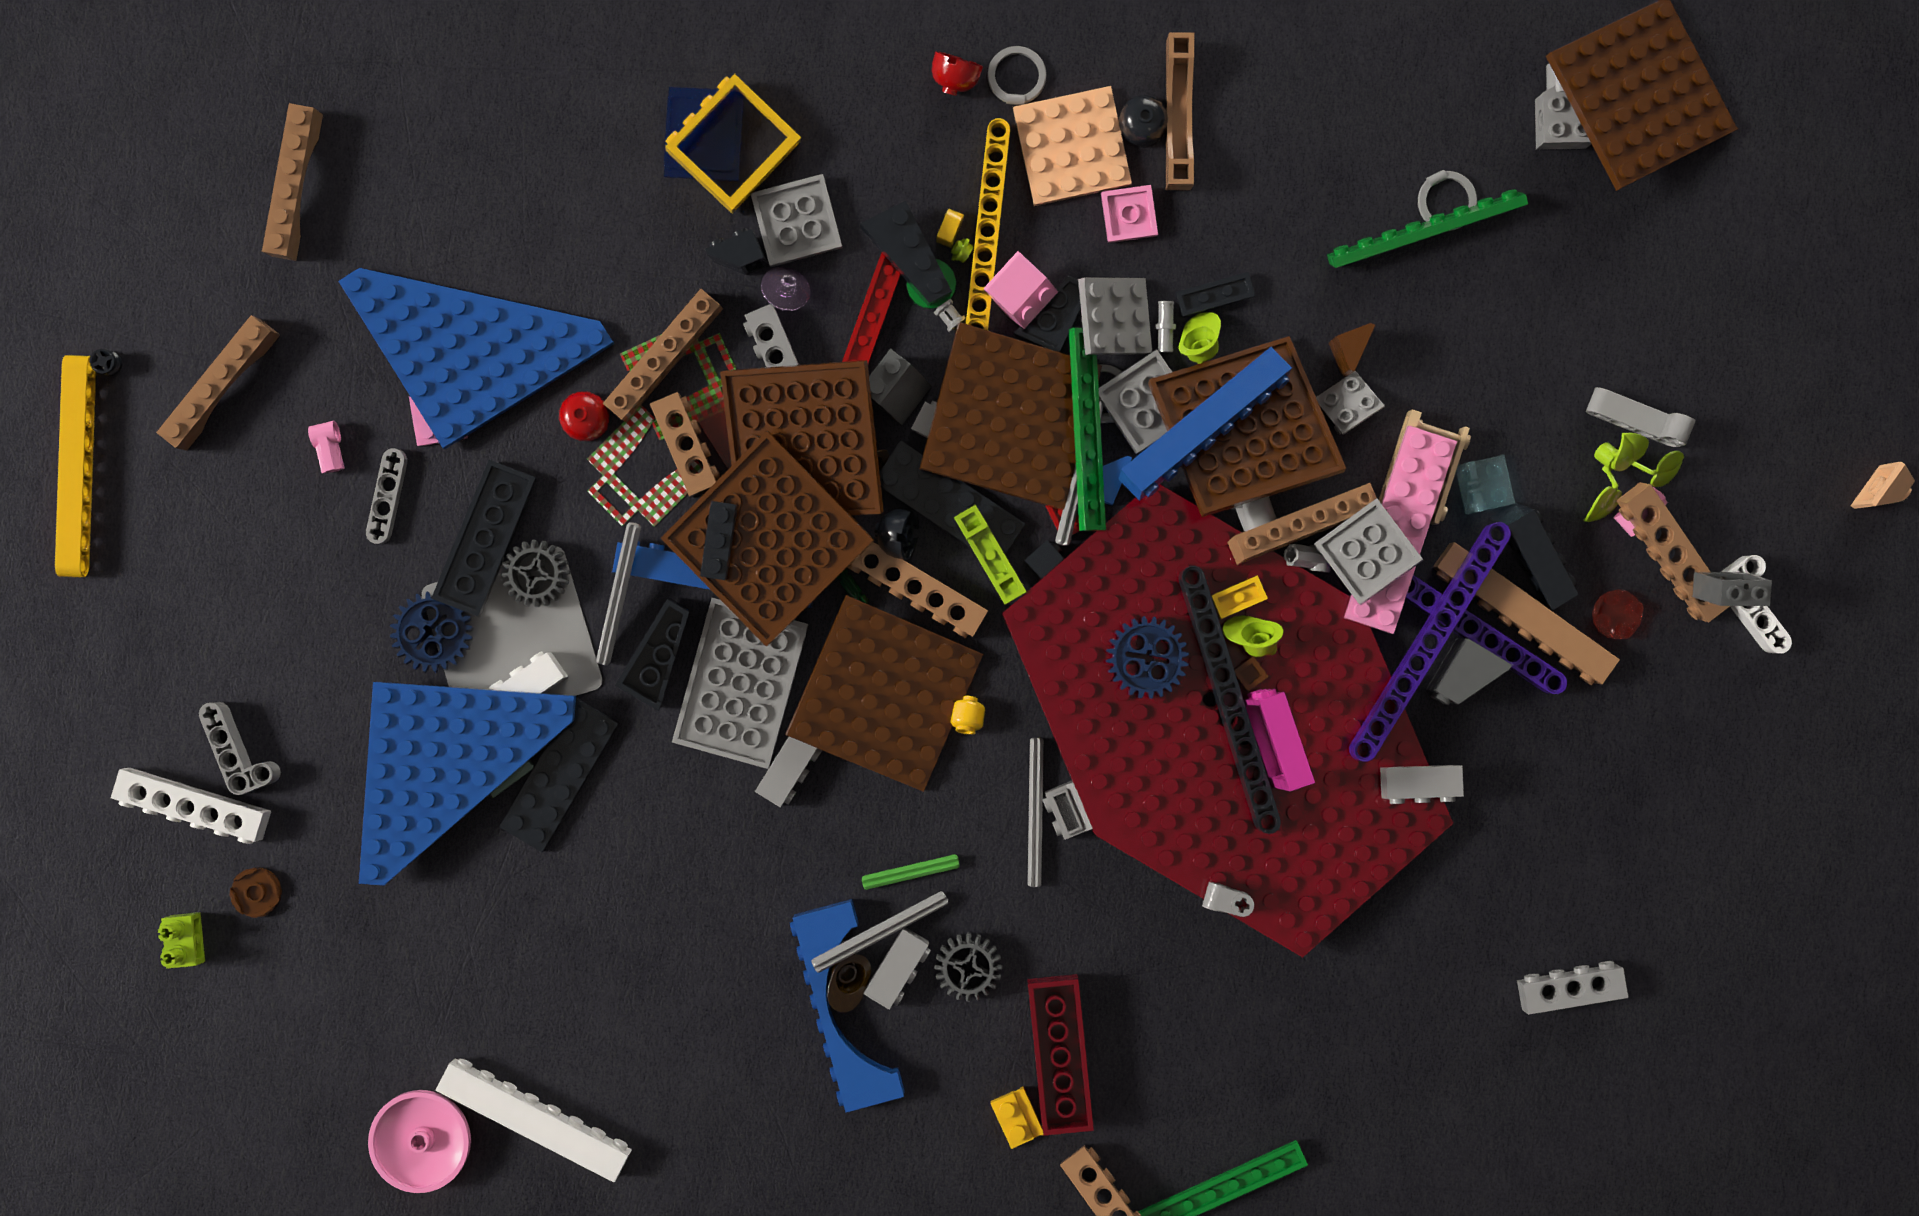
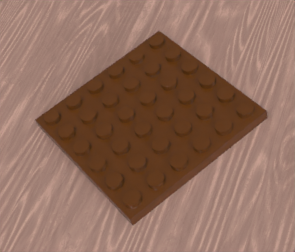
M1659 0L1546 55L1551 68L1616 191L1738 129L1670 0Z
M960 322L955 333L920 469L1065 510L1076 465L1070 355ZM1097 364L1099 381L1102 365Z
M1290 336L1149 379L1148 385L1165 427L1169 431L1270 347L1292 367L1289 374L1290 380L1282 389H1274L1271 392L1270 398L1262 405L1257 403L1247 418L1244 420L1239 418L1234 422L1235 425L1226 435L1221 433L1215 438L1216 442L1208 450L1204 451L1202 449L1196 454V459L1190 465L1181 466L1202 517L1343 473L1346 470Z
M867 360L735 369L720 372L732 465L766 431H769L850 515L881 514L884 512Z
M766 431L661 537L673 552L766 647L874 541L868 532L769 431ZM711 501L738 505L727 580L700 576Z
M846 595L786 735L924 792L951 730V715L954 704L958 700H963V696L966 695L983 654Z

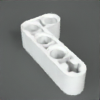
M1757 555L1742 556L1721 572H1744L1760 577L1765 572L1766 563L1763 558ZM1749 560L1754 565V569L1751 573H1749L1746 569V565ZM1730 606L1765 652L1785 653L1790 649L1792 644L1790 635L1768 606H1748L1747 608L1743 606ZM1759 616H1762L1764 619L1762 628H1759L1757 625V618Z

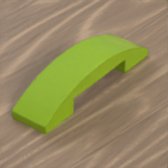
M974 505L955 516L954 519L1004 604L1026 593L1024 586L977 506Z

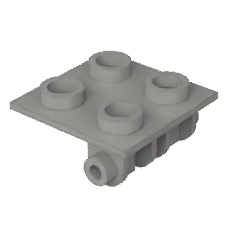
M1356 371L1316 397L1319 406L1335 424L1334 429L1339 435L1341 433L1343 435L1385 407Z

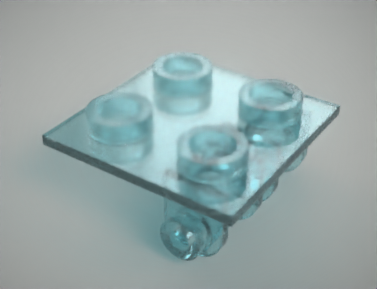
M1504 455L1457 466L1456 473L1465 514L1515 504Z

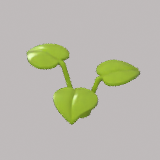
M1622 433L1619 450L1609 442L1600 445L1594 457L1604 465L1602 470L1609 477L1612 487H1606L1598 495L1584 521L1591 522L1604 518L1617 507L1618 503L1616 500L1622 496V492L1617 489L1618 484L1611 470L1623 471L1630 465H1633L1654 475L1650 482L1651 485L1661 487L1669 483L1678 473L1684 458L1683 453L1672 451L1666 454L1658 463L1657 468L1652 470L1635 462L1644 455L1649 445V440L1641 434Z

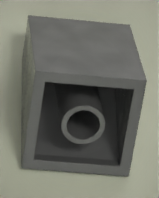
M892 349L887 352L869 376L872 403L901 425L906 422L932 388V385L908 361Z
M1457 638L1426 690L1432 693L1430 696L1432 699L1441 704H1460L1508 671L1512 665L1470 639Z

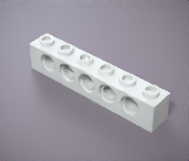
M133 768L119 769L111 795L112 799L119 800L118 804L121 806L134 808L135 805L143 808L142 811L147 814L158 815V813L167 815L166 819L170 821L181 822L184 820L191 822L190 826L193 828L204 830L207 827L214 829V834L229 837L230 834L238 837V841L246 844H253V842L263 839L271 814L270 810ZM142 786L147 792L145 798L140 795V788ZM165 793L169 795L171 800L169 806L163 801ZM188 801L194 804L193 813L187 809ZM212 808L218 811L217 820L211 817ZM236 815L242 819V826L240 828L234 822Z

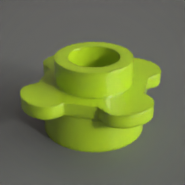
M963 238L961 241L958 240L951 250L953 254L951 260H959L962 263L966 261L973 249V245L969 243L968 238Z

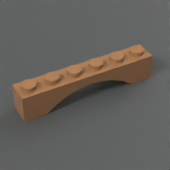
M1169 33L1166 40V110L1168 115L1166 130V190H1191L1194 185L1192 140L1194 33Z
M290 103L288 106L262 252L272 257L293 261L297 259L301 237L300 206L303 183L309 159L319 139L323 117L313 107Z
M251 315L156 433L175 448L187 451L202 433L211 412L224 393L248 367L269 350L280 334L263 320Z

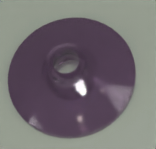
M787 267L773 268L762 279V294L776 308L787 311L797 310L803 307L809 300V283L802 274L794 269Z

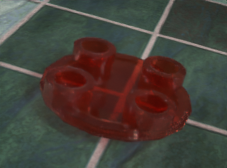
M1611 590L1600 596L1594 604L1593 622L1598 631L1604 636L1613 639H1626L1631 637L1639 627L1644 608L1642 603L1628 591Z

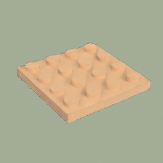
M1111 86L1013 107L1034 206L1131 186L1132 182Z

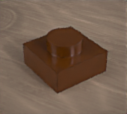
M1251 656L1234 669L1236 678L1246 692H1249L1269 677L1254 656Z

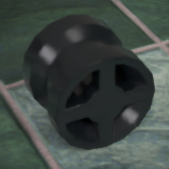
M98 349L90 356V366L97 373L112 376L116 375L122 368L121 357L113 351Z

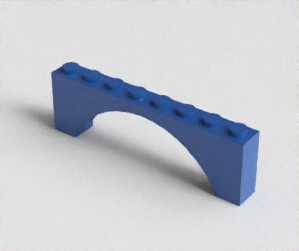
M852 899L795 914L793 922H790L793 937L797 936L800 946H797L799 960H804L807 969L803 971L806 985L811 984L813 994L810 995L813 1009H817L820 1018L816 1019L820 1034L824 1033L826 1043H823L826 1058L831 1057L833 1067H830V1074L833 1082L837 1081L840 1091L836 1092L839 1106H844L845 1112L904 1097L905 1094L898 1067L892 1069L868 1058L857 1050L841 1032L834 1019L827 998L830 967L817 973L811 962L815 957L838 946L849 930L858 926L859 922Z

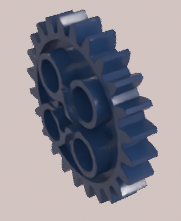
M427 591L425 599L416 594V602L413 603L410 599H406L409 606L407 608L399 606L403 613L401 615H393L398 620V624H390V627L396 630V633L390 634V637L398 640L392 647L401 648L397 656L403 657L406 655L405 664L408 665L414 661L413 669L417 670L422 665L423 672L427 673L429 667L432 666L433 671L438 673L440 665L445 670H448V662L455 666L457 665L455 657L465 658L461 651L462 649L470 650V647L465 642L473 640V637L468 635L467 632L473 630L474 627L466 625L471 620V617L462 616L465 613L464 611L431 599L432 596ZM428 609H435L436 617L431 621H426L424 618L425 612ZM446 614L447 618L437 626L441 617ZM449 624H454L456 632L452 636H445L444 628ZM429 627L431 629L435 628V632H437L435 637L429 636L427 632ZM412 628H419L420 635L416 640H409L408 632ZM426 639L422 648L417 650V646ZM433 643L439 644L440 650L438 654L429 656L427 652L428 647Z
M1143 616L1141 624H1138L1135 618L1131 619L1132 627L1123 623L1124 632L1116 630L1115 634L1118 639L1109 640L1114 645V648L1106 649L1107 653L1112 654V658L1105 661L1106 663H1113V667L1108 670V673L1116 672L1117 674L1112 681H1122L1120 690L1128 686V695L1138 691V698H1142L1144 693L1147 692L1148 698L1153 699L1154 691H1156L1159 697H1162L1163 688L1168 692H1172L1170 684L1179 685L1180 682L1176 677L1177 675L1185 676L1186 674L1180 669L1189 665L1187 662L1182 661V657L1189 655V653L1182 652L1181 650L1187 643L1178 642L1182 634L1173 635L1172 632L1175 626L1172 625L1166 629V620H1162L1158 625L1156 617H1152L1150 623H1148L1146 617ZM1133 636L1142 638L1143 646L1140 650H1135L1131 647L1130 641ZM1159 640L1165 641L1168 645V650L1163 655L1156 651V643ZM1149 651L1150 656L1169 659V663L1149 661L1146 665L1144 659L1127 657L1125 652L1146 654ZM1129 661H1135L1139 666V670L1135 675H1130L1126 670V665ZM1155 665L1161 666L1164 671L1163 677L1159 680L1154 679L1151 675V670Z

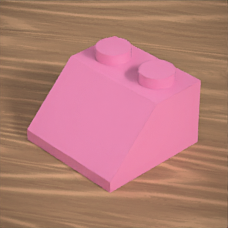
M1018 251L984 287V290L1001 310L1024 329L1058 293L1047 277Z

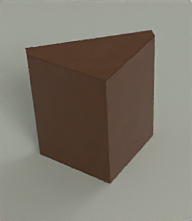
M1369 323L1337 335L1329 342L1342 376L1347 377L1355 371L1375 324Z

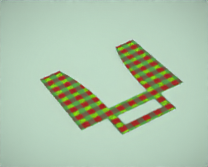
M720 333L701 342L697 339L683 355L695 353L709 383V386L687 397L692 409L688 411L691 421L696 419L697 423L725 411L723 393L720 389L722 387L721 379L719 380L705 347L716 343L728 370L736 369ZM661 335L620 353L627 371L632 370ZM675 415L671 420L672 427H680L684 422L683 416ZM657 420L653 421L652 425L659 440L664 439Z

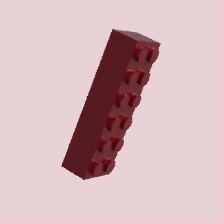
M1073 974L1027 979L1043 1136L1094 1131L1078 976Z

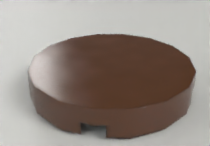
M254 867L242 871L234 878L230 888L231 903L239 913L253 918L269 914L276 909L281 900L282 889L280 881L274 873L266 868Z

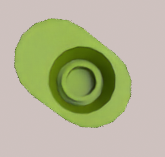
M1212 312L1200 313L1192 317L1185 324L1178 348L1181 354L1188 356L1191 361L1201 364L1212 359L1218 353V337L1221 329V320L1218 315Z
M1243 615L1228 619L1222 629L1224 636L1228 640L1243 645L1245 651L1254 657L1274 655L1277 651V642L1283 636L1282 626L1278 623Z

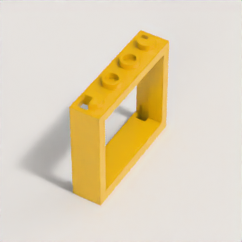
M736 74L730 79L725 77L717 86L719 91L713 97L708 95L700 104L702 108L696 115L692 112L684 120L683 124L685 126L679 132L674 131L665 141L667 143L665 146L666 152L732 214L801 141V137ZM736 88L787 138L741 187L729 197L678 146Z

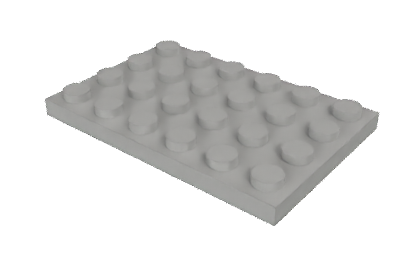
M712 598L672 743L769 769L809 624L794 620L766 647L720 599Z

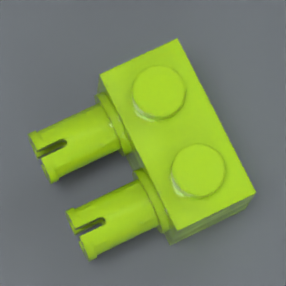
M200 912L170 915L161 918L162 922L158 929V933H160L158 937L164 942V948L160 956L163 959L161 964L168 969L196 966L205 962Z

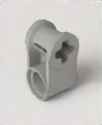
M1209 881L1202 906L1210 910L1245 917L1252 913L1254 902L1243 891ZM1244 898L1247 906H1242L1241 910H1239L1235 903Z

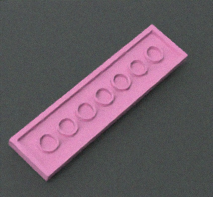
M1407 426L1381 504L1420 555L1457 441ZM1416 566L1361 606L1351 594L1344 618L1394 634Z

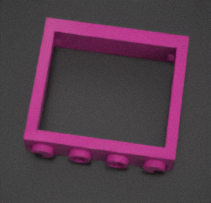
M1259 689L1248 693V698L1244 699V703L1271 787L1293 791L1315 783L1285 693L1276 692L1275 689Z

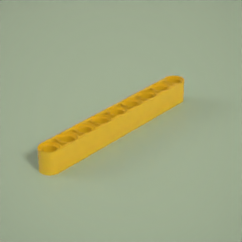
M1001 118L992 120L987 128L966 324L971 326L979 325L987 331L992 298L984 290V287L976 285L975 280L979 276H986L990 282L994 278L1010 137V126L1007 121ZM1000 127L1006 133L1002 137H995L992 134V130ZM993 152H998L1003 156V159L999 162H992L989 159V155ZM990 177H997L1000 184L997 187H990L987 185L986 180ZM992 201L997 205V209L994 212H987L983 208L984 204ZM985 226H990L994 229L995 233L991 237H984L981 234V229ZM982 251H988L991 253L992 258L988 262H982L979 260L978 254ZM981 300L985 302L987 307L982 312H976L972 307L973 303Z
M65 355L62 360L55 571L59 577L84 578L89 572L96 372L90 366V356Z

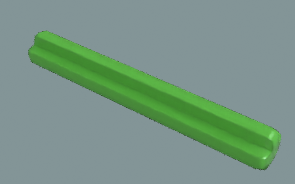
M954 854L865 875L862 877L863 887L867 890L956 869L960 866L959 859Z

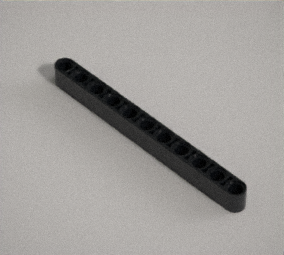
M1189 566L1180 572L1178 577L1179 584L1254 825L1259 831L1273 834L1280 828V816L1203 570L1197 566ZM1188 571H1193L1197 575L1198 579L1194 585L1186 581L1185 576ZM1196 595L1202 596L1205 600V605L1202 609H1197L1193 604V599ZM1204 619L1209 620L1213 626L1212 631L1208 634L1201 630L1200 625ZM1213 643L1220 648V654L1216 658L1211 657L1208 653V648ZM1219 668H1224L1227 671L1228 677L1224 682H1219L1216 678V671ZM1228 692L1235 696V703L1230 707L1226 706L1223 701L1224 695ZM1235 717L1241 718L1243 722L1242 728L1238 731L1233 730L1231 727V721ZM1243 741H1247L1250 745V751L1247 755H1242L1239 752V745ZM1250 766H1255L1258 770L1257 777L1253 780L1248 779L1246 771ZM1259 790L1265 793V800L1261 804H1257L1254 801V794ZM1270 815L1273 823L1271 827L1265 829L1261 823L1262 818Z

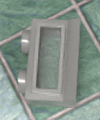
M1072 780L1045 791L1047 798L1042 800L1047 812L1053 811L1057 820L1052 822L1057 836L1063 835L1066 840L1092 829Z

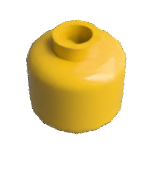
M963 696V700H958L954 704L951 724L959 733L975 734L977 730L983 727L985 707L978 702V698Z

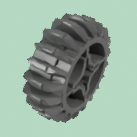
M532 540L531 548L527 542H522L523 551L515 546L513 550L516 556L507 554L506 557L511 560V563H503L502 566L509 568L508 573H502L501 576L509 577V581H506L503 585L504 587H513L509 590L508 594L509 596L517 594L516 602L520 603L525 598V606H530L533 601L534 607H540L542 600L543 604L548 606L550 605L549 596L552 600L557 601L559 598L555 592L565 593V589L560 587L561 583L569 584V580L563 579V575H569L570 570H563L562 567L567 566L569 563L567 560L559 561L564 553L560 551L554 554L557 548L555 545H551L547 549L548 543L546 541H542L539 546L537 540ZM537 553V557L533 559L532 564L527 567L520 565L524 558ZM545 556L552 562L555 575L546 570ZM539 568L538 571H540L542 575H546L547 577H535V579H533L534 576H531V573H528L525 570L532 571L537 570ZM518 573L526 577L527 591L520 585ZM543 581L552 582L546 591L534 595L535 590L539 588Z
M971 933L966 934L965 941H962L961 934H957L958 943L955 944L949 938L947 942L950 948L944 945L940 948L945 955H936V959L943 962L935 964L936 970L943 971L936 974V979L945 978L940 987L943 989L949 985L950 988L947 991L949 996L954 991H957V1000L961 999L962 994H966L967 1002L971 1000L970 994H975L976 1000H980L979 992L982 991L984 995L988 996L989 990L987 986L992 989L996 988V984L992 979H1001V975L994 972L1002 970L1001 964H994L1001 960V956H992L997 950L996 946L987 949L990 943L989 939H985L982 944L979 943L981 940L980 934L976 935L975 941L971 940ZM971 948L968 955L964 958L951 957L960 949ZM978 950L988 959L989 970L976 962ZM971 956H973L972 967L975 969L973 971L970 969V972H967L966 978H964L965 967L962 964L970 962ZM947 964L953 966V968L961 973L959 984L951 978ZM974 976L986 977L977 985L966 986L969 979Z

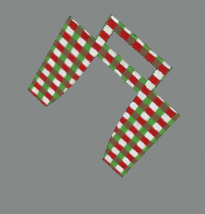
M642 405L627 422L624 421L587 458L603 475L588 492L622 526L639 511L655 527L688 492L678 469L661 480L641 499L614 474L641 442L655 419ZM694 461L691 464V472L693 474H698L703 470V466L698 461ZM606 482L631 506L623 516L598 492Z

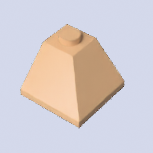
M1903 462L1879 465L1851 504V507L1857 509L1904 501L1912 491L1910 487L1915 480Z

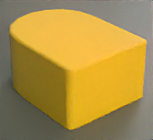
M948 209L936 237L937 243L952 248L964 214Z

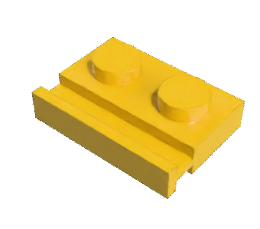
M1024 1087L990 1101L1011 1149L1033 1140L1039 1135H1043L1042 1126Z

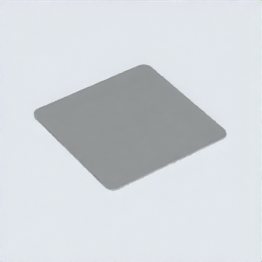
M557 547L554 554L560 551L564 553V551ZM537 553L524 558L520 565L527 567L532 564L533 559L537 557ZM565 553L559 561L567 560ZM545 556L546 570L555 575L552 562ZM511 560L505 561V562H503V563H509V564H510V563H511ZM501 565L481 616L477 617L467 612L462 615L471 617V620L466 625L474 627L473 630L467 632L468 635L473 637V640L465 642L470 647V650L462 649L461 652L465 656L464 659L459 656L455 657L457 661L456 666L451 662L447 663L448 670L444 669L449 687L490 690L489 687L499 680H502L504 683L511 678L510 672L521 665L523 668L527 667L532 663L530 659L543 651L544 654L552 652L568 676L544 694L577 696L598 689L602 685V675L596 661V655L571 573L563 575V579L569 580V584L561 583L560 587L565 589V593L562 594L556 591L555 593L559 598L557 601L552 600L549 596L550 605L545 606L542 600L540 607H534L533 601L530 606H525V598L519 603L515 601L517 594L509 596L508 592L513 587H504L503 583L509 581V577L501 576L504 572L508 573L509 568H504ZM568 565L562 567L563 570H570ZM539 568L537 570L532 571L525 570L526 572L531 573V576H534L533 579H535V577H547L546 575H542L541 572L538 571ZM518 573L519 583L527 591L526 577ZM543 581L539 588L535 590L534 595L546 591L552 582ZM438 582L424 587L422 590L423 599H425L427 591L430 592L431 596L433 595ZM435 609L427 610L429 621L436 617ZM446 614L441 617L437 626L447 618ZM449 624L444 628L445 636H452L456 632L454 624ZM434 628V629H432V631H433V635H434V637H435V636L437 635V632H435V628ZM436 643L439 652L440 647L439 644Z

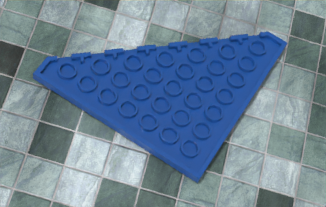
M358 268L338 281L443 449H447L614 345L602 323L593 319Z
M373 682L359 884L386 885L399 872L412 863L430 845L435 843L484 798L489 796L538 751L543 749L561 731L574 722L576 696Z

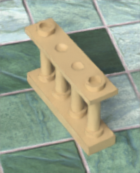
M1410 410L1406 414L1379 501L1382 503L1407 426L1455 440L1457 443L1430 522L1431 525H1436L1443 521L1446 516L1447 507H1445V503L1463 449L1466 450L1469 445L1471 436L1468 435L1470 428H1460L1458 434L1423 423V420L1420 419L1422 412Z

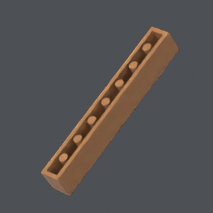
M1455 542L1449 543L1432 567L1438 571L1436 576L1449 583L1469 552ZM1492 568L1474 596L1478 600V606L1487 612L1492 610L1497 613L1499 621L1509 627L1512 624L1518 628L1520 636L1528 641L1535 640L1540 644L1538 648L1549 656L1552 654L1560 658L1559 663L1569 670L1574 668L1580 672L1579 677L1590 685L1593 683L1603 684L1620 660ZM1468 570L1464 575L1465 581L1468 584H1472L1474 574Z

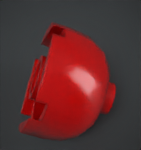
M939 51L935 52L932 62V75L936 83L943 86V92L955 96L958 91L966 92L971 90L977 84L983 66L972 61L968 62L960 57Z
M576 392L569 395L562 402L559 410V421L563 430L571 438L579 441H593L600 438L607 431L610 417L609 408L603 404L604 400L596 394Z

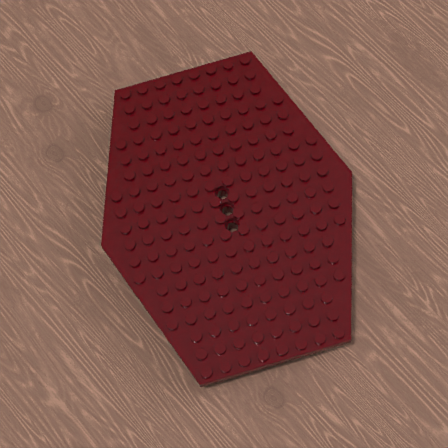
M1159 484V489L1151 497L1145 496L1140 501L1135 497L1106 523V530L1096 531L1002 614L1094 834L1203 899L1209 881L1247 893L1254 902L1252 913L1245 917L1230 915L1297 955L1304 957L1447 830L1453 822L1445 803L1440 802V797L1430 798L1428 803H1415V798H1407L1405 803L1390 804L1389 799H1384L1381 796L1380 768L1429 766L1405 709L1372 760L1368 762L1358 761L1349 753V746L1391 679L1390 672L1371 627L1344 618L1350 596L1301 567L1288 566L1284 557L1274 551L1237 565L1227 542L1242 532L1213 515L1202 517L1198 506ZM1189 566H1197L1203 570L1211 595L1255 576L1259 577L1268 599L1220 619L1218 616L1221 629H1223V625L1228 619L1242 615L1276 622L1283 629V636L1277 642L1276 653L1274 655L1255 657L1269 677L1249 692H1246L1238 681L1243 700L1248 698V693L1259 689H1275L1276 692L1285 693L1315 781L1313 784L1293 791L1271 787L1281 820L1280 828L1273 834L1261 832L1255 827L1224 726L1220 722V713L1216 700L1212 706H1206L1203 702V697L1207 692H1211L1213 695L1214 693L1178 578L1180 572ZM1193 571L1186 573V581L1194 585L1198 579L1196 573ZM1196 595L1193 599V604L1197 609H1202L1205 605V600L1202 596ZM1143 616L1146 617L1148 623H1150L1152 617H1156L1158 625L1162 620H1166V629L1174 625L1175 628L1172 634H1182L1178 642H1186L1187 645L1181 648L1182 652L1189 653L1188 656L1182 657V661L1187 662L1189 665L1180 669L1186 675H1177L1176 677L1180 684L1171 683L1172 692H1168L1163 688L1162 697H1159L1156 691H1154L1153 699L1148 698L1147 692L1144 693L1142 698H1138V691L1128 695V686L1120 690L1122 681H1112L1117 675L1116 672L1108 673V670L1113 667V663H1106L1105 661L1112 658V654L1107 653L1106 649L1114 648V645L1109 640L1118 639L1115 631L1118 630L1123 633V623L1132 627L1131 619L1134 618L1138 624H1141ZM1207 619L1201 622V630L1204 633H1210L1213 628L1212 623ZM1133 636L1130 641L1131 647L1135 650H1140L1143 646L1142 638ZM1224 636L1232 665L1235 669L1249 659L1251 655L1245 651L1243 645L1234 643ZM1159 640L1156 643V651L1161 655L1165 654L1168 650V645L1165 641ZM1214 643L1208 648V653L1211 657L1216 658L1220 654L1219 646ZM1149 651L1146 654L1125 652L1127 657L1144 659L1146 665L1149 661L1169 663V659L1150 656ZM1129 661L1126 665V670L1130 675H1135L1139 670V666L1135 661ZM1155 665L1151 670L1152 677L1156 680L1163 677V668ZM1219 668L1216 671V678L1219 682H1224L1228 677L1227 671L1224 668ZM1230 692L1224 695L1223 701L1225 705L1230 707L1235 703V696ZM1390 699L1384 704V709L1388 714L1392 713L1395 709V704ZM1233 718L1231 721L1232 729L1238 731L1242 728L1243 722L1241 718ZM1375 721L1371 725V732L1374 735H1378L1382 727L1378 721ZM1246 741L1244 744L1239 745V752L1242 755H1247L1250 751V745ZM1361 743L1357 748V752L1361 757L1368 753V746L1365 743ZM1250 766L1246 771L1248 779L1253 780L1257 777V768ZM1262 790L1257 791L1254 794L1255 803L1261 804L1264 802L1265 793ZM1270 815L1262 818V826L1265 829L1271 827L1273 819ZM1244 898L1235 903L1239 910H1241L1242 906H1247Z

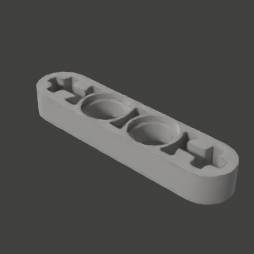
M396 448L388 449L383 454L366 528L367 539L374 544L387 543L392 535L408 459L403 451ZM397 453L400 463H395L393 471H399L398 475L386 473V469L392 470L393 463L389 461V458L394 457ZM388 477H392L396 482V486L392 491H386L383 487V482ZM386 501L390 505V512L382 516L378 512V506L381 502ZM375 519L388 520L387 524H381V531H384V536H379L377 540V535L373 534L374 529H379L380 522H375Z

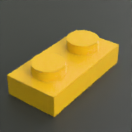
M1258 576L1211 595L1220 619L1268 599Z

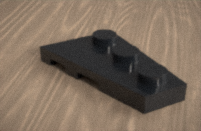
M1068 276L1056 288L1058 293L1025 329L1019 327L1014 332V335L1040 347L1061 353L1069 336V329L1073 328L1081 311L1079 282L1071 276Z

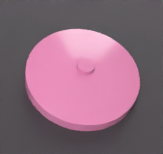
M428 1090L409 1091L390 1100L375 1116L368 1137L370 1158L380 1176L392 1186L411 1193L431 1192L448 1184L464 1167L471 1147L470 1128L460 1108L449 1098Z

